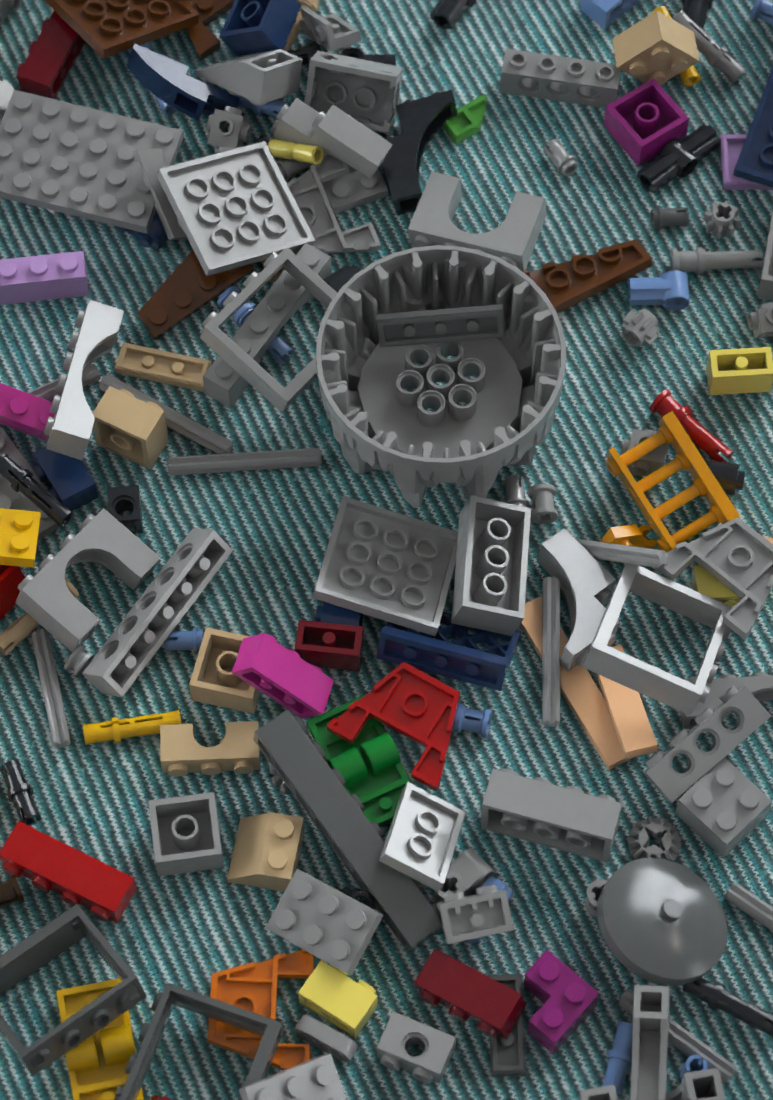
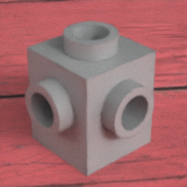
M226 105L224 111L215 109L214 115L211 114L207 122V131L209 132L207 144L217 147H243L244 141H248L251 133V124H248L250 118L241 116L242 109Z
M633 429L631 439H624L621 455L653 436L656 432L649 429ZM664 443L628 465L627 468L637 476H647L664 466L669 444Z

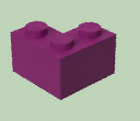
M548 950L525 973L524 988L544 1003L529 1020L527 1033L554 1055L598 1003L599 992Z

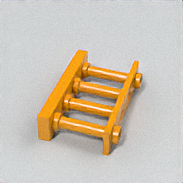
M673 411L664 415L659 420L660 428H658V432L622 455H619L614 447L609 449L605 455L608 459L605 461L609 472L613 477L619 476L658 537L656 544L659 550H663L666 553L675 549V545L687 541L714 523L724 524L737 517L741 518ZM671 443L677 452L675 459L636 482L627 466L660 445ZM681 469L683 471L688 469L694 479L692 485L658 507L653 508L644 492ZM705 496L711 505L709 512L670 535L661 519L694 498Z

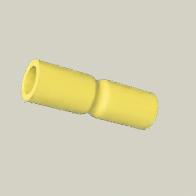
M272 139L268 143V148L273 157L312 164H320L324 157V151L319 146L296 144Z

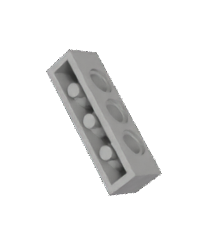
M506 48L501 70L500 93L606 108L607 105L618 98L621 70L617 68L616 64Z
M735 686L729 688L719 697L722 703L713 711L710 707L705 709L694 719L697 722L694 728L689 732L685 729L681 730L670 740V743L673 745L664 754L659 750L645 762L648 768L643 773L668 802L673 803L771 717L746 686H741L738 689ZM729 710L737 716V724L730 730L724 728L721 723L722 715ZM703 732L710 734L713 740L711 748L707 751H701L696 744L697 737ZM677 754L685 755L688 760L686 770L681 773L675 772L671 765L673 757Z

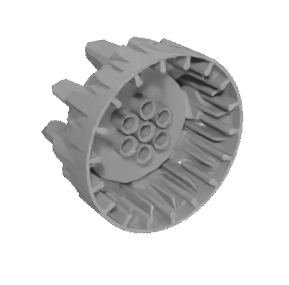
M444 245L415 247L399 251L371 263L356 273L342 286L330 302L321 321L316 345V366L320 396L327 413V418L332 422L334 438L341 445L343 457L355 473L365 474L373 469L389 471L394 476L402 497L413 508L421 506L427 487L434 486L437 488L441 482L453 483L457 487L460 485L463 495L467 500L470 495L487 498L488 490L492 488L498 472L503 466L532 465L535 447L545 442L552 428L555 411L558 408L566 367V343L563 327L555 308L541 288L517 267L497 256L476 249ZM503 304L506 337L380 347L376 322L377 314ZM445 356H454V357H456V358H454V359H446V358H444V357H445ZM415 362H423V363H425V364H423V365H415V364H413V363H415ZM467 376H475V377H477V378H476V379H467L466 377H467ZM436 382H445L446 384H445V385H442V386H439V385H436V384H434V383H436ZM414 388L415 391L407 392L404 389ZM466 402L468 405L459 406L456 403ZM428 408L437 409V411L435 412H428L425 410Z

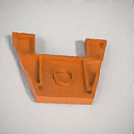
M302 949L290 954H278L273 956L272 959L255 964L251 962L212 973L210 998L276 1021L278 979H308L314 970V955ZM209 1018V1044L254 1060L262 1036ZM279 1043L271 1066L287 1070L309 1061L310 1044Z

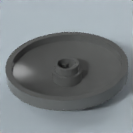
M642 858L628 862L615 871L600 893L597 917L604 941L613 955L626 968L648 981L663 985H684L694 982L706 975L715 966L725 950L728 934L727 922L717 896L697 874L676 862L660 858Z

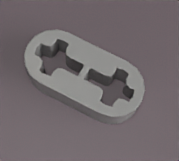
M303 1015L294 1029V1032L301 1039L328 1054L331 1053L333 1057L344 1062H350L358 1048V1045L346 1035L308 1015Z

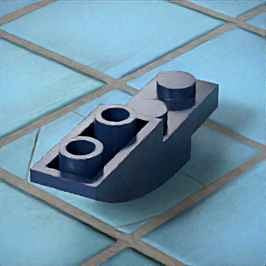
M134 43L126 67L142 85L171 107L198 121L202 113L210 116L211 114L214 115L215 109L224 111L225 105L237 107L240 97L186 75L189 66Z

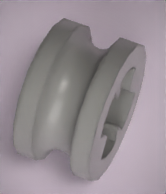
M81 645L72 652L64 664V669L67 671L71 669L74 672L73 676L76 678L82 675L94 658L92 653L86 654L84 652L85 648Z

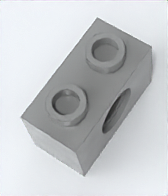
M393 1011L378 1043L377 1058L381 1059L380 1062L390 1069L399 1070L403 1068L412 1072V1076L421 1082L431 1083V1081L440 1084L455 1050L456 1037ZM411 1045H419L424 1049V1052L420 1056L414 1057L410 1056L406 1049Z

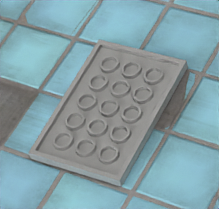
M14 90L0 123V198L147 234L156 211L154 206L156 201L150 187L145 185L142 178L144 173L139 162L135 161L133 151L136 149L162 148L164 167L174 164L184 138L183 130Z

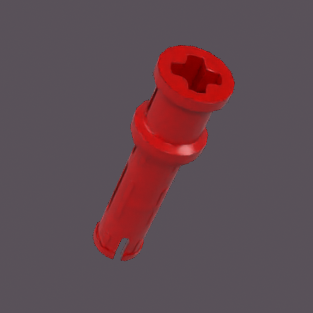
M668 389L661 392L655 398L649 408L652 413L657 412L663 417L673 411L690 439L714 461L727 463L719 455V452L731 459L734 452L691 416V409L688 406H681L671 397L672 393Z

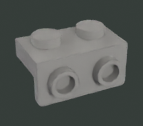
M308 7L301 8L302 19H300V27L303 34L330 52L350 48L352 44L361 41L360 30L334 13L321 17Z

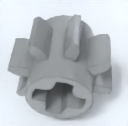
M728 201L718 204L713 202L711 204V212L707 211L704 214L703 221L707 223L706 232H711L717 239L727 236L732 238L734 228L738 229L741 225L742 219L738 217L739 208H734Z
M641 309L636 314L630 310L622 321L624 323L620 326L623 329L622 336L632 346L639 347L643 342L650 346L658 337L657 332L660 330L657 327L658 320L650 311Z

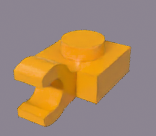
M637 524L610 527L599 541L653 549L657 545V540H648L644 537L651 531V526L642 525L638 528Z

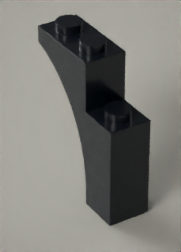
M452 89L444 92H435L430 96L416 100L410 99L402 104L395 105L402 135L384 138L393 145L381 163V167L396 216L415 211L422 196L419 184V170L424 151L430 140L444 123L458 115Z

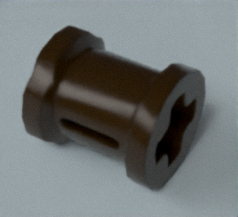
M15 875L11 876L10 880L0 883V908L16 902H25Z

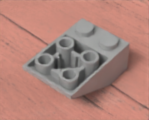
M282 49L221 61L194 70V75L205 79L208 84L218 85L227 89V92L232 95H240L249 99L250 103L262 106L266 105L267 102L283 99L287 95L298 92L303 59Z

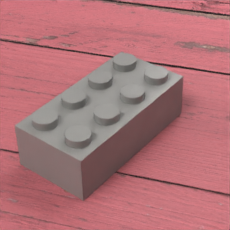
M470 495L459 513L451 616L452 624L510 636L515 633L524 619L531 508Z
M492 769L482 803L481 829L608 863L618 830L622 803L616 802L613 797L608 795L593 796L586 794L583 790L574 786L563 788L552 785L549 780L544 778H526L511 769Z

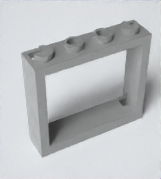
M288 247L280 254L277 252L272 253L263 264L265 268L259 274L254 271L243 283L245 288L239 294L235 291L232 292L223 302L224 308L218 314L213 311L203 321L204 329L200 337L281 413L318 377L316 357L284 388L230 339L220 327L282 267L328 308L337 292Z
M626 563L582 667L691 715L698 701L704 704L709 694L710 688L705 686L706 682L711 684L718 669V665L713 664L714 660L719 662L726 647V644L721 642L722 638L727 640L731 629L723 623V617L733 607L643 567ZM628 592H632L714 629L694 684L607 646Z

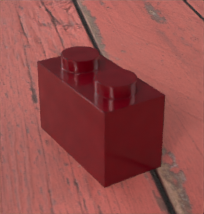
M299 620L295 652L310 665L360 672L364 644L363 627Z

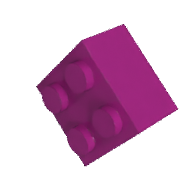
M653 78L607 105L604 127L640 167L660 155L662 149L674 139L681 141L687 137L689 118Z

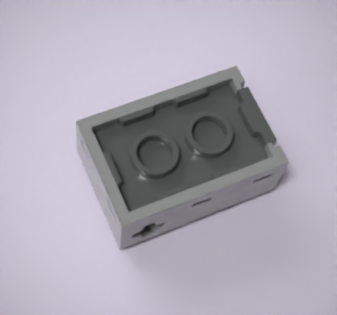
M317 51L310 59L304 103L319 113L321 111L327 113L330 107L334 105L370 130L389 133L396 121L395 105H398L404 67Z

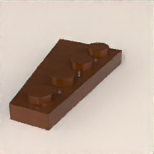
M634 239L601 248L597 254L586 256L582 253L571 256V261L555 265L554 261L542 264L541 269L529 272L526 268L524 273L546 294L558 314L651 267L652 258L639 242Z
M192 250L142 307L137 316L153 338L157 340L221 295L225 290L254 271V268L251 264L206 276L194 250Z

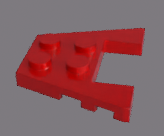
M403 662L374 685L372 690L362 699L356 700L347 707L348 710L337 719L331 720L326 726L327 731L353 745L370 717L426 747L411 772V778L437 792L459 704L460 692Z

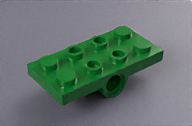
M362 695L322 715L307 720L306 726L314 741L324 750L326 754L324 760L331 770L336 768L346 782L344 788L350 796L355 794L364 805L365 811L363 814L369 822L375 821L379 827H382L392 822L404 786L408 782L412 784L401 764L400 755L393 739L388 732H384L380 722L371 717L353 745L328 732L326 727L331 720L337 719L348 710L347 707L353 702L359 701L365 696Z

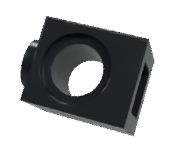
M139 485L107 488L109 513L134 535L143 533ZM123 511H131V512H132L131 514H129V515H127V516H121V515H119V514H120L121 512H123Z

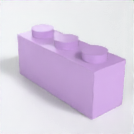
M83 251L0 260V305L89 296L87 268Z

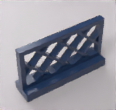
M447 612L442 613L440 623L446 626L439 627L436 636L417 632L416 630L391 622L383 626L376 659L399 665L406 662L418 670L502 691L505 676L521 632L515 631L510 636L452 624V614ZM470 630L477 634L468 636L464 631ZM455 634L458 639L449 641L445 636ZM501 638L509 642L499 644L495 639ZM485 642L489 647L480 649L476 644Z

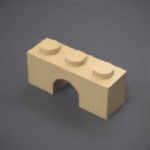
M258 721L226 722L225 737L220 744L214 747H204L196 742L193 724L160 725V762L163 774L168 773L171 776L180 777L191 772L217 775L221 771L248 774L253 772V770H261L260 748L253 740L255 731L259 729Z

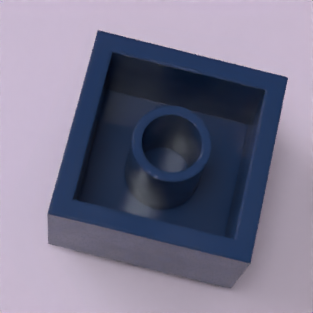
M235 0L219 38L238 57L277 49L283 50L302 5L297 0Z

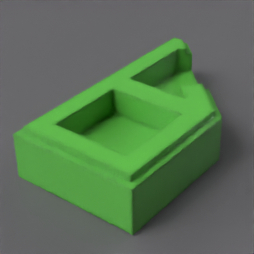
M485 94L458 108V115L451 120H447L442 126L455 145L480 132L487 105V96Z

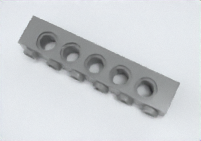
M193 528L83 671L82 674L102 694L118 697L124 696L233 550L214 529Z

